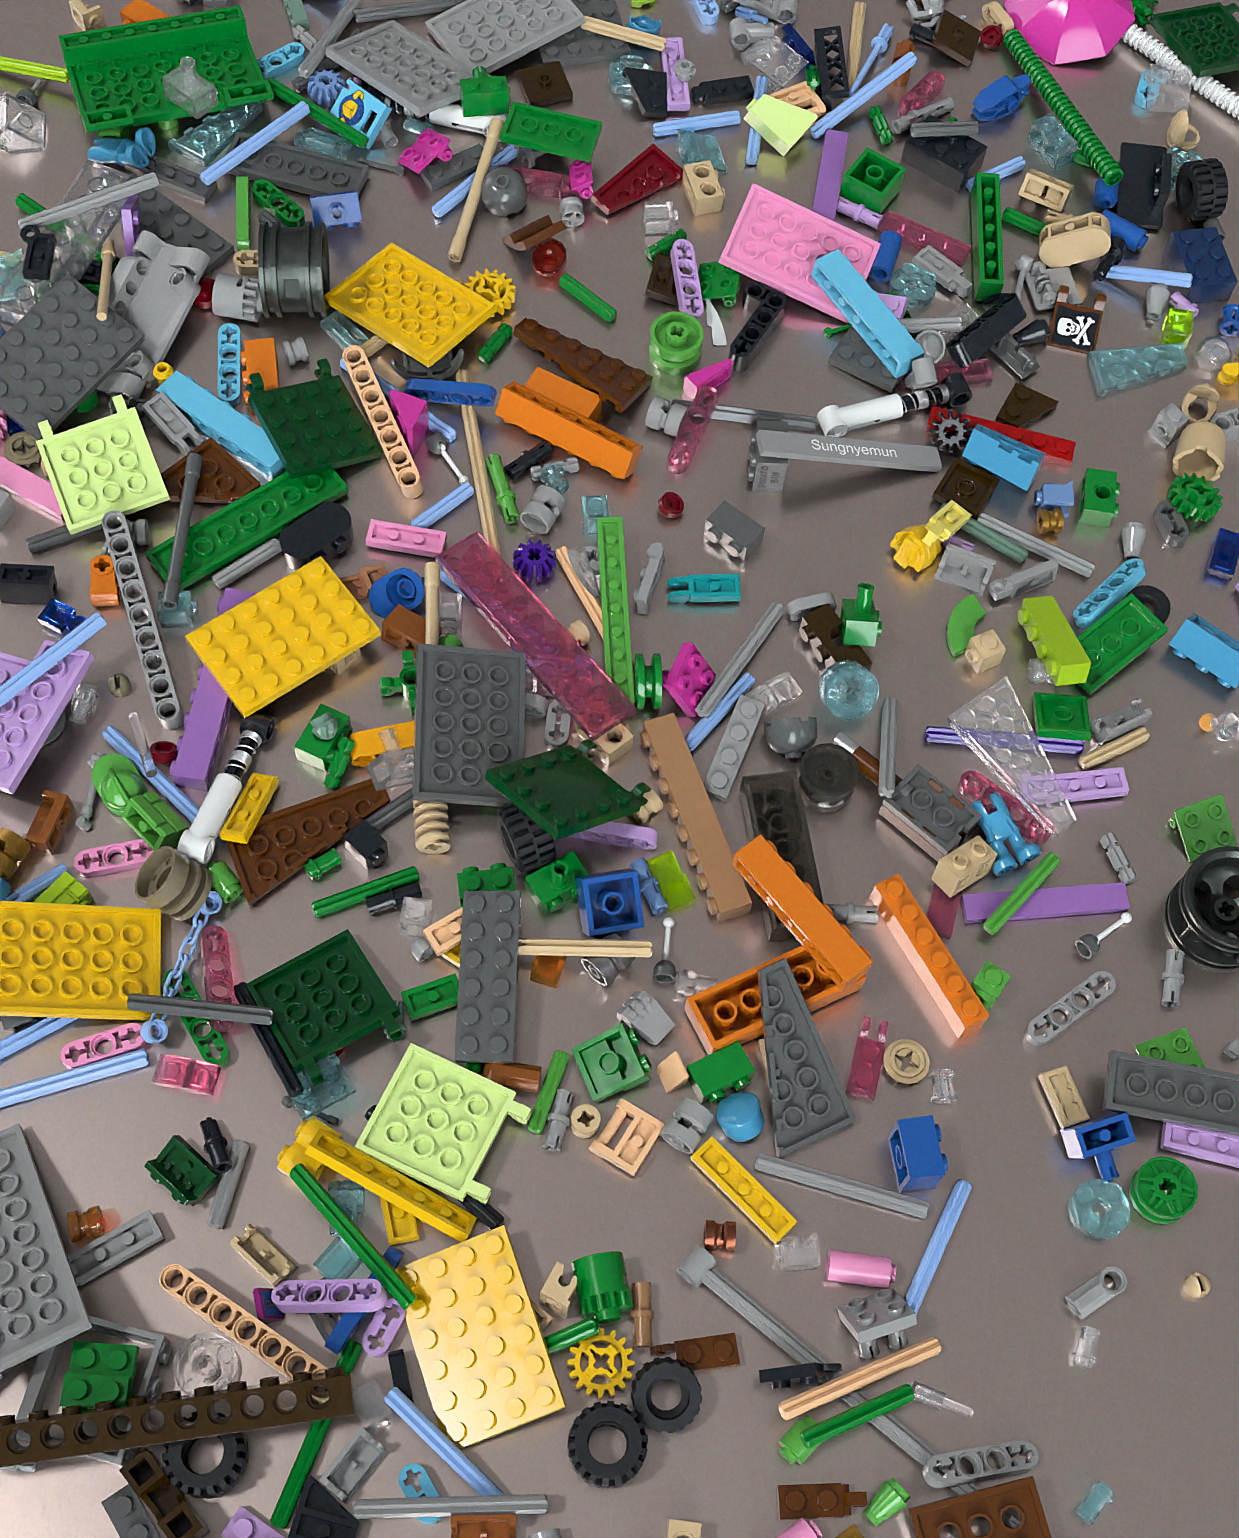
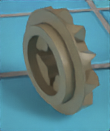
M27 431L15 433L8 438L4 445L6 458L18 466L26 465L29 468L31 463H39V458L41 457L36 443L38 440ZM24 444H26V446L28 447V453L26 455H24L22 452Z

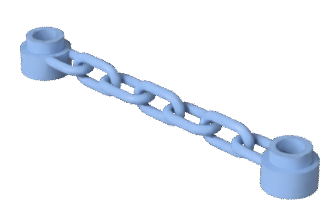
M210 891L206 899L207 907L204 903L198 912L194 914L193 925L188 936L182 942L178 952V960L174 969L167 977L162 996L173 997L176 995L182 982V973L196 949V940L201 929L205 927L210 914L217 913L222 907V899L217 892ZM200 912L205 915L203 921L197 920ZM186 944L192 945L189 954H183ZM172 978L178 979L174 989L168 988ZM157 1013L151 1014L150 1019L142 1025L140 1030L144 1041L147 1043H160L165 1040L168 1034V1028L165 1023L167 1014H163L161 1019H155ZM150 1028L153 1029L152 1036L150 1034Z

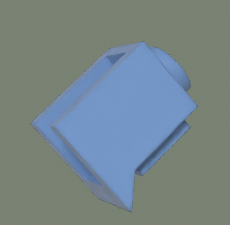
M1073 480L1066 485L1057 483L1042 484L1040 490H1035L1034 505H1037L1038 510L1045 508L1048 511H1052L1054 508H1061L1063 516L1068 517V506L1074 505Z

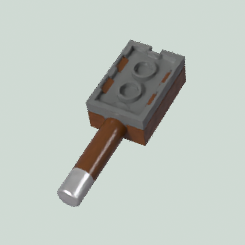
M844 732L838 733L831 741L830 748L879 788L880 761ZM919 764L904 779L895 774V791L891 798L886 797L879 810L881 816L937 862L954 851L959 842L963 843L976 829L982 817L978 811Z

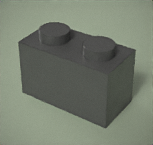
M724 500L706 519L704 534L713 543H718L724 547L733 557H738L745 561L762 543L765 528Z

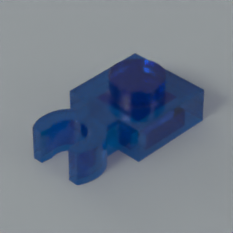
M54 598L49 601L37 617L40 624L60 634L65 629L71 632L86 620L83 616H76L77 613L74 608Z

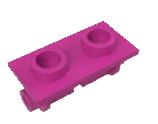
M576 160L569 165L571 190L577 189L582 198L588 199L593 194L591 183H593L592 163Z

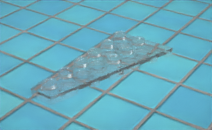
M1007 676L947 717L946 722L1053 838H1056L1076 822L1077 818Z

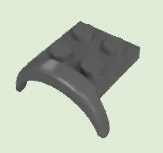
M459 349L454 359H452V352L450 350L429 368L403 351L404 366L396 362L394 358L390 359V362L395 372L407 381L411 378L444 380L452 376L459 369L463 361L464 350Z

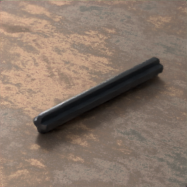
M240 982L238 985L233 986L232 991L239 1004L258 1006L247 988L246 982ZM250 1023L288 1095L294 1098L302 1094L304 1091L302 1083L270 1026Z

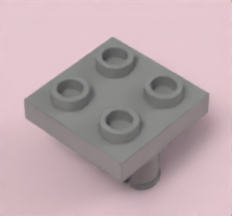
M894 1288L881 1289L876 1291L874 1295L862 1299L854 1298L847 1301L846 1304L837 1307L839 1318L858 1341L860 1355L864 1359L872 1358L870 1351L873 1352L874 1357L880 1354L876 1339L885 1335L888 1336L890 1348L899 1349V1341H901L903 1347L907 1346L909 1342L905 1329L918 1325L915 1312Z

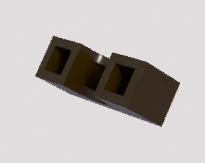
M828 603L803 616L799 632L805 642H809L814 649L817 660L823 662L827 667L831 679L834 682H838L840 687L844 689L868 676L872 661L860 645L843 648L834 644L832 639L840 635L843 622Z
M145 1448L119 1470L135 1494L151 1510L158 1521V1526L167 1538H201L209 1531L180 1489L170 1482L171 1479L165 1474L164 1467L152 1451Z

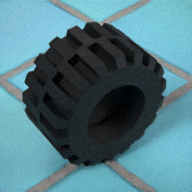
M1209 158L1188 161L1180 167L1176 180V199L1180 213L1185 220L1197 221L1213 217L1217 218L1223 214L1228 200V179L1225 168H1223L1222 163L1218 159Z
M513 803L497 809V824L503 843L513 864L522 874L555 861L556 850L551 835Z
M607 1400V1403H601L600 1401L594 1403L590 1408L587 1406L573 1421L568 1436V1457L576 1474H579L586 1483L590 1482L594 1484V1487L598 1488L607 1487V1489L626 1484L638 1473L647 1455L648 1435L645 1433V1425L643 1421L640 1422L638 1419V1414L634 1410L631 1412L627 1409V1405L623 1403L618 1405L614 1404V1401ZM601 1426H612L624 1435L626 1451L618 1462L604 1464L597 1461L591 1455L588 1444L589 1438L595 1429Z
M195 1411L191 1413V1417L186 1418L184 1416L183 1418L186 1421L193 1422L197 1420L198 1413ZM220 1412L216 1413L221 1417H226L225 1414H222ZM236 1432L216 1435L223 1443V1457L214 1470L205 1474L195 1473L188 1463L189 1451L192 1445L200 1438L164 1443L163 1447L166 1448V1451L162 1453V1461L166 1466L164 1468L165 1474L169 1476L170 1482L175 1487L195 1498L204 1497L210 1499L214 1495L218 1494L221 1496L227 1493L226 1489L230 1486L233 1488L238 1483L236 1480L239 1475L243 1476L245 1472L244 1464L245 1462L248 1463L249 1455L246 1453L248 1443L243 1436L244 1433Z

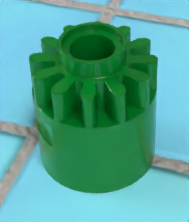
M611 1251L592 1254L571 1263L573 1276H577L576 1292L582 1319L595 1317L598 1324H605L622 1319V1313L632 1309L633 1303L622 1252Z

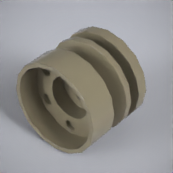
M164 846L152 853L142 865L135 882V894L143 902L152 907L160 908L161 912L169 914L175 920L183 921L197 913L205 903L212 886V873L208 868L199 865L194 860H189L186 855L176 849Z

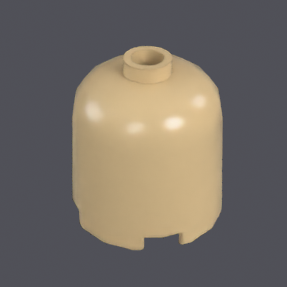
M1198 421L1189 424L1183 429L1173 457V471L1176 476L1181 477L1183 473H1186L1190 477L1192 473H1195L1197 478L1205 476L1207 483L1210 481L1214 482L1220 478L1224 468L1227 448L1226 434L1222 428L1212 422Z

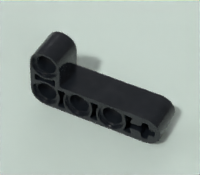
M750 281L744 287L742 307L751 313L752 316L730 345L728 359L730 358L733 361L732 371L743 372L748 369L784 317L787 302L786 296L782 292L759 281Z
M997 293L988 297L982 303L986 311L947 343L946 349L956 368H964L973 363L1026 318L1027 314L1016 293Z

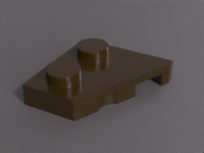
M657 253L644 295L679 307L671 258Z
M1016 382L997 414L995 422L1025 428L1028 423L1037 421L1047 411H1054L1059 401Z

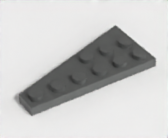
M786 958L757 970L776 1157L778 1158L857 1120Z

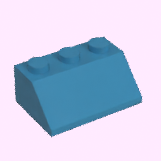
M1193 613L1185 620L1169 643L1173 647L1172 651L1183 659L1188 657L1195 662L1194 666L1204 673L1210 671L1216 675V680L1227 688L1232 686L1236 689L1239 685V642Z

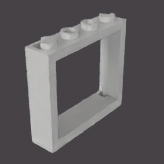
M89 1316L92 1328L89 1330L154 1347L138 1396L148 1395V1401L151 1396L155 1397L161 1382V1378L158 1377L162 1364H167L171 1354L170 1340L161 1334ZM66 1341L39 1354L15 1420L28 1418V1413L42 1409ZM129 1419V1422H128L126 1431H129L130 1428H131V1421H130V1419ZM17 1431V1439L30 1442V1435L27 1431ZM51 1436V1438H52L53 1440H55V1441H62V1440H63V1439H59V1438H55V1437H52V1436ZM139 1447L122 1449L118 1451V1454L102 1452L82 1456L123 1467L136 1456Z

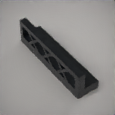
M841 26L814 29L817 69L821 82V100L826 107V112L832 111V99L849 97ZM837 35L832 42L824 38V36ZM831 50L839 53L834 59L827 55ZM833 67L841 70L837 75L829 72ZM837 83L844 87V90L831 91V88Z

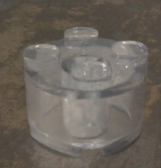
M204 1332L192 1336L179 1348L173 1360L174 1379L186 1395L194 1394L195 1388L203 1386H214V1391L227 1389L228 1383L240 1381L242 1375V1362L238 1352L227 1339L216 1333ZM208 1362H211L214 1369L209 1370V1374L206 1375L201 1369L206 1368Z

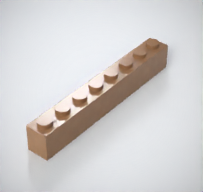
M671 713L644 721L643 730L640 733L643 748H648L650 752V766L653 771L658 772L660 777L658 784L663 795L667 794L669 813L672 818L677 819L679 838L681 842H686L689 849L687 850V857L690 865L696 866L698 871L696 875L700 889L706 891L708 896L706 903L710 914H715L718 923L750 913L752 906L751 898L741 874L732 865L734 857L675 714Z

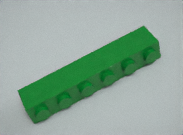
M976 172L971 189L974 301H985L988 297L1001 293L1004 286L1000 174Z

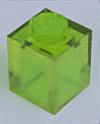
M1169 308L1163 321L1162 345L1186 348L1193 333L1194 311Z

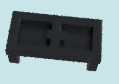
M1 563L0 601L4 603L54 605L55 596L53 589H57L54 566Z

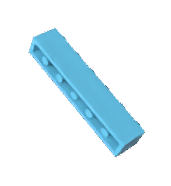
M839 249L815 260L811 277L892 375L897 379L912 370V361L923 358L925 352L921 345L908 333L907 328L894 316L892 310L882 302L877 292L872 290L864 277L857 272L849 259Z
M176 370L156 389L157 394L162 391L195 429L208 438L212 437L221 447L268 479L273 480L285 471L262 426L259 427L253 423L246 414H240L234 410L227 401H221L215 397L208 388L203 389L197 385L190 376H184Z

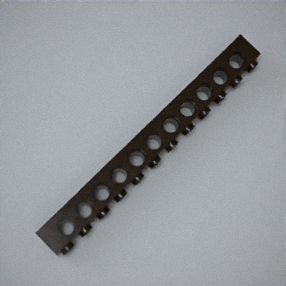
M333 1367L325 1369V1375L313 1377L311 1371L292 1374V1380L279 1381V1376H271L259 1379L260 1384L247 1386L246 1381L228 1383L227 1389L214 1391V1386H203L195 1388L194 1394L181 1396V1390L161 1393V1399L148 1401V1395L128 1398V1404L115 1405V1400H107L95 1403L94 1409L82 1410V1405H73L61 1408L62 1413L49 1415L48 1410H39L28 1413V1418L15 1420V1415L0 1416V1468L355 1415L356 1405L352 1371L344 1372V1367ZM316 1386L326 1387L329 1391V1399L325 1402L315 1401L312 1397V1389ZM286 1390L292 1391L297 1399L296 1404L292 1407L283 1406L279 1400L281 1392ZM252 1395L259 1396L264 1403L263 1410L259 1412L251 1411L247 1406V1398ZM218 1400L228 1402L231 1408L230 1415L226 1417L217 1415L214 1410L215 1402ZM185 1405L195 1407L198 1413L197 1420L193 1422L186 1421L181 1414L182 1407ZM151 1410L162 1412L164 1415V1424L157 1427L150 1423L149 1413ZM118 1415H125L130 1419L131 1428L129 1431H121L117 1428L116 1418ZM85 1420H92L96 1423L98 1427L96 1436H88L84 1433L83 1422ZM51 1425L62 1427L64 1431L62 1441H55L51 1438L49 1433ZM18 1430H25L29 1433L30 1444L28 1446H22L17 1442L16 1434Z

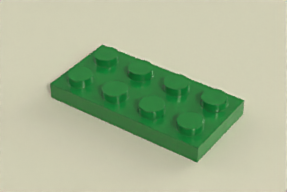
M513 101L500 134V142L591 162L602 131V122Z
M1132 593L1077 637L1091 661L1086 683L1078 684L1089 695H1092L1168 631V628Z

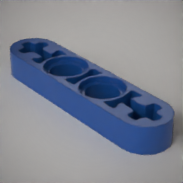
M416 378L408 379L404 390L405 394L426 400L427 402L484 407L493 406L497 395L496 389L487 384Z
M390 1245L383 1257L395 1270L405 1253ZM373 1273L368 1277V1279H377ZM345 1312L329 1335L324 1347L339 1355L367 1312Z

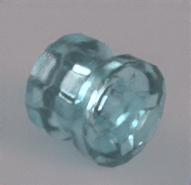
M552 465L541 471L540 479L545 483V486L554 488L560 494L565 493L569 489V482L564 478L565 471L562 466Z

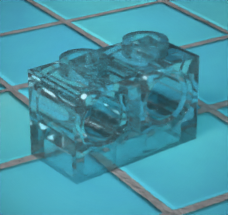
M1051 113L1032 122L1026 140L1053 171L1072 162L1078 142Z

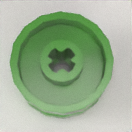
M674 311L662 314L655 319L650 330L649 359L658 371L667 375L680 376L690 373L697 367L701 360L703 328L700 322L692 315Z

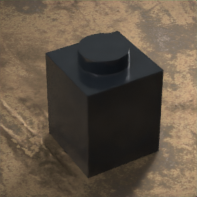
M365 819L343 836L345 848L367 870L373 865H379L387 856V841Z

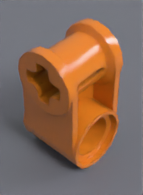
M97 555L90 563V599L92 607L120 605L119 584L112 558L108 555Z

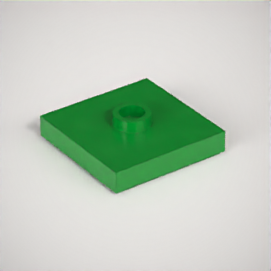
M1033 693L1032 704L1036 737L1090 741L1092 733L1086 696Z

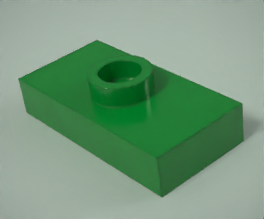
M456 973L401 992L410 1021L457 1006L459 981Z

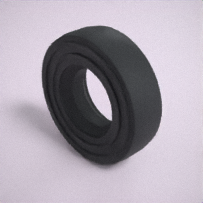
M1142 585L1133 588L1127 594L1128 596L1132 593L1139 601L1146 600L1153 603L1156 608L1154 615L1163 624L1168 619L1171 610L1170 601L1160 589L1149 585Z

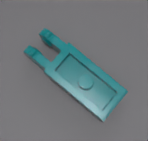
M739 574L688 575L672 577L667 581L669 589L679 590L669 593L668 600L670 603L741 600Z

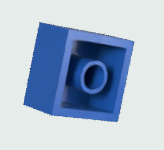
M627 868L575 877L583 933L593 936L645 927L638 872L636 870Z
M933 1115L897 1120L888 1134V1140L899 1193L934 1189L946 1174L945 1171H948L946 1155L941 1153L939 1142H941L939 1125L934 1123Z

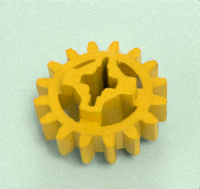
M485 269L484 274L476 271V277L469 276L468 283H464L465 287L494 303L496 312H499L501 315L504 314V308L510 310L511 303H515L516 287L513 285L512 278L506 279L505 272L498 275L497 269L493 273H489V270Z
M600 1328L598 1335H593L586 1340L577 1342L579 1348L571 1347L569 1350L575 1356V1359L567 1360V1366L574 1367L575 1369L569 1373V1378H578L579 1381L575 1388L579 1390L585 1386L587 1388V1397L593 1391L597 1392L598 1400H602L603 1394L608 1391L611 1398L615 1397L614 1388L618 1387L623 1391L626 1386L622 1380L632 1379L633 1375L627 1371V1368L634 1367L635 1361L628 1360L627 1357L633 1353L632 1348H623L626 1338L623 1337L617 1341L615 1339V1330L609 1336H606L604 1328ZM606 1343L609 1346L607 1348H596L594 1344ZM582 1353L588 1360V1367L583 1373L580 1368ZM618 1355H620L622 1361L620 1374L614 1367V1360ZM596 1357L599 1360H602L604 1357L607 1359L606 1370L603 1367L594 1368ZM595 1379H606L608 1383L595 1384L592 1382Z

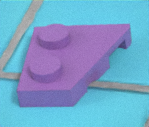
M139 195L129 196L121 208L126 256H134L132 248L140 235Z

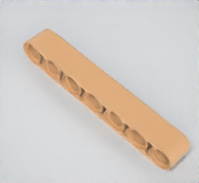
M357 345L348 346L343 351V361L398 486L405 497L410 499L417 498L423 492V484L419 472L364 350ZM381 420H386L384 423H379ZM390 440H396L394 443H388ZM401 460H406V461H405L404 463H402V464H396L397 462H399V461H401ZM409 481H415L411 485H405Z
M170 1264L162 1270L159 1282L167 1293L287 1379L292 1380L293 1365L300 1360L306 1361V1368L303 1372L311 1371L312 1377L325 1375V1369L328 1368L183 1266ZM177 1275H183L182 1283L175 1288H171L172 1279ZM201 1292H207L206 1300L200 1305H195L196 1296ZM225 1309H231L230 1318L225 1322H219L220 1313ZM249 1326H256L255 1335L248 1340H244V1330ZM274 1343H280L281 1350L279 1354L274 1357H268L269 1347ZM316 1386L312 1389V1396L318 1401L325 1402L329 1399V1391L319 1393Z

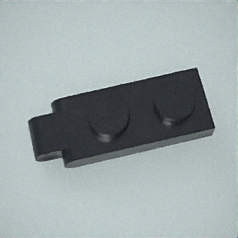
M749 75L705 81L691 89L694 101L696 103L704 102L705 105L754 98V89Z

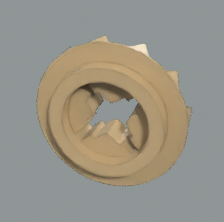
M901 1039L893 1042L886 1049L883 1064L886 1069V1075H890L895 1080V1083L900 1082L908 1086L916 1082L919 1083L926 1076L930 1060L922 1045L913 1040ZM911 1053L910 1064L913 1067L908 1066L904 1071H901L902 1062L898 1059H904Z

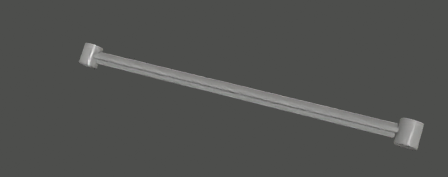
M696 1245L677 1268V1272L689 1284L698 1288L703 1283L799 1364L813 1362L828 1364L713 1269L717 1264L716 1260L700 1246ZM839 1372L824 1373V1377L819 1378L822 1383H826L842 1375ZM860 1389L840 1397L852 1408L870 1400ZM889 1413L869 1421L922 1466L932 1456L937 1455L936 1452ZM951 1466L944 1470H938L935 1467L933 1471L934 1473H940L942 1477L947 1471L951 1470ZM973 1483L948 1487L957 1495L980 1490ZM1006 1510L1002 1515L1004 1525L1010 1528L1016 1527L1019 1521Z

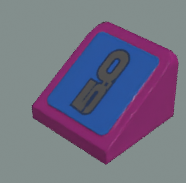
M255 1288L252 1292L258 1320L265 1325L283 1320L285 1314L276 1307L271 1298L274 1288Z

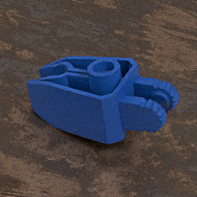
M1022 74L1012 80L1007 75L1002 76L980 91L973 101L975 107L972 109V113L979 121H993L1014 112L1019 107L1020 100L1029 94L1030 76Z

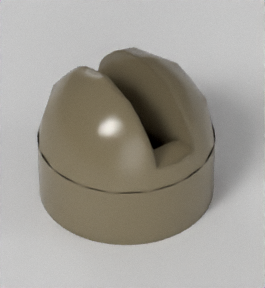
M118 673L113 674L109 678L108 687L112 695L122 697L130 692L131 683L127 676ZM117 681H120V688H116Z

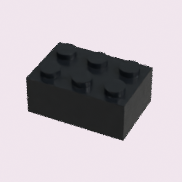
M929 114L923 122L943 121ZM910 135L905 141L901 161L959 193L965 186L966 180L973 177L981 168L988 146L970 136L912 137Z

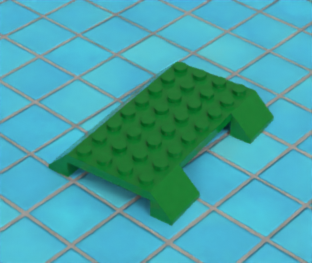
M240 5L58 36L66 70L86 135L271 102L274 99L269 80H264L249 41L246 19Z

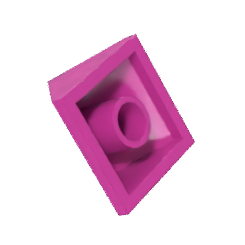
M397 390L389 391L391 412L413 459L429 432L427 401Z

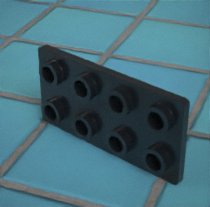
M1122 142L1120 145L1119 166L1123 170L1124 175L1119 181L1116 214L1141 228L1160 230L1163 226L1164 206L1170 196L1172 154L1167 153V148L1163 146Z

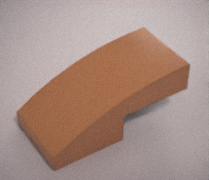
M384 564L359 568L357 575L341 577L339 579L358 602L369 598V591L372 585L378 579L387 575L388 572Z

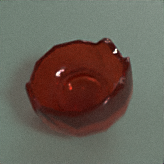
M550 238L548 242L539 243L531 255V265L535 272L540 276L551 278L559 275L567 265V251L562 242Z

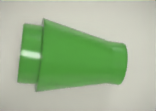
M892 1478L888 1483L886 1481L883 1482L871 1503L863 1512L877 1527L882 1521L907 1506L906 1502L911 1497Z

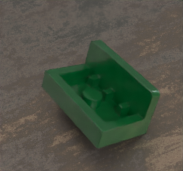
M174 1135L157 1158L148 1160L144 1165L150 1172L151 1178L155 1182L164 1185L171 1192L172 1198L183 1205L200 1202L220 1176V1174L214 1172L213 1166L180 1135Z

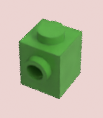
M987 960L972 982L971 987L981 1003L990 1009L1011 978V975Z

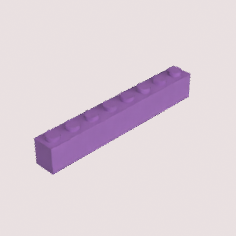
M225 588L223 597L218 599V616L257 594V592ZM200 665L197 674L199 683L197 689L194 688L191 693V711L185 714V732L178 739L177 751L179 753L177 760H173L171 763L170 776H173L177 787L209 792L233 702L206 666Z

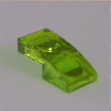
M672 850L646 860L654 878H657L660 883L658 886L670 910L696 899L685 873L682 874Z

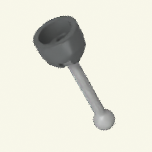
M38 78L31 89L23 88L17 93L16 101L21 107L31 109L37 100L35 91L44 80L43 78Z

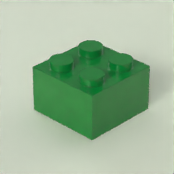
M866 148L843 175L839 196L858 205L863 204L866 206L865 208L881 214L902 188L907 168Z

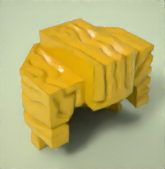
M926 524L906 527L897 532L891 541L890 546L897 551L893 559L897 560V563L903 568L912 566L919 572L929 567L937 554L942 550L940 539H937L930 547L922 541L928 532L925 529Z

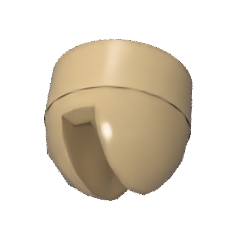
M1200 1272L1190 1274L1184 1281L1186 1293L1193 1298L1204 1297L1211 1288L1209 1278ZM1197 1278H1199L1200 1281H1201V1284H1202V1287H1203V1290H1204V1291H1202V1292H1201L1200 1284H1199V1281H1198Z

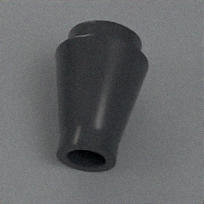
M1036 319L1020 331L1012 334V338L1019 343V347L1045 342L1046 338L1050 337V328L1044 319Z

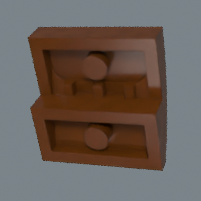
M547 215L505 236L502 240L507 246L515 250L524 251L566 228L562 220L552 223L550 216Z

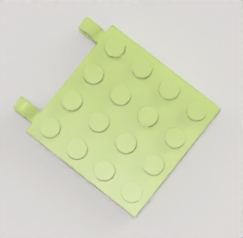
M122 394L112 397L117 410L116 414L54 435L48 420L38 423L43 439L36 441L71 535L102 524L103 516L109 511H120L126 516L170 500L135 407L127 408Z
M411 1043L358 1139L355 1148L379 1162L462 1202L466 1194H468L475 1200L486 1204L491 1195V1188L474 1181L507 1114L516 1121L526 1125L531 1116V1108L514 1101L517 1092Z

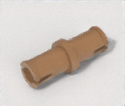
M651 1282L632 1283L633 1311H630V1319H633V1347L636 1348L653 1347L651 1318H654V1311L651 1310Z

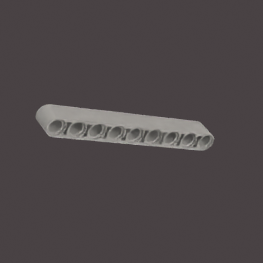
M112 510L103 516L102 526L154 711L165 729L175 730L183 724V710L131 529L123 513ZM121 524L119 528L111 529L114 525ZM128 547L125 551L118 552L120 548ZM134 570L132 574L124 575L126 571ZM141 593L139 597L131 598L133 594ZM148 616L145 621L137 622L140 617ZM149 639L155 640L151 645H144ZM162 663L159 668L150 669L153 664ZM164 686L169 687L166 692L160 694L157 693L159 688ZM170 710L176 711L172 717H164L166 712Z

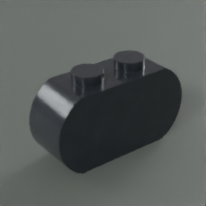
M333 502L321 504L282 530L280 546L285 563L296 571L320 556L327 562L335 554L345 551L353 541L352 520L350 513L342 505Z

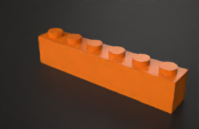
M515 381L502 389L495 414L502 417L505 422L516 424L522 427L528 434L537 435L545 439L550 445L559 446L565 449L568 454L587 460L591 466L600 467L608 471L615 478L625 479L634 472L643 448L642 445Z
M760 834L734 854L732 865L842 992L868 973L873 963L869 952L863 946H858L852 939L850 930L845 925H840L836 921L829 906L825 903L821 904L815 897L812 887L807 882H802L799 879L795 868L790 862L784 861L778 855V850L771 841H766Z
M898 873L876 884L870 895L871 901L874 905L878 906V912L958 1039L982 1027L990 1015L900 874Z

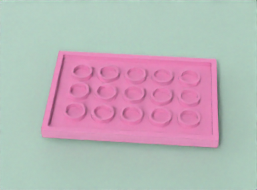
M753 183L718 263L848 324L849 321L811 277L815 260L839 249L866 281L881 244Z

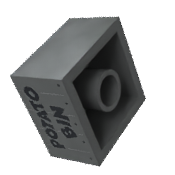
M757 420L756 430H751L750 445L748 446V460H750L748 481H752V491L782 493L788 458L760 456L756 433L758 430L788 432V422Z

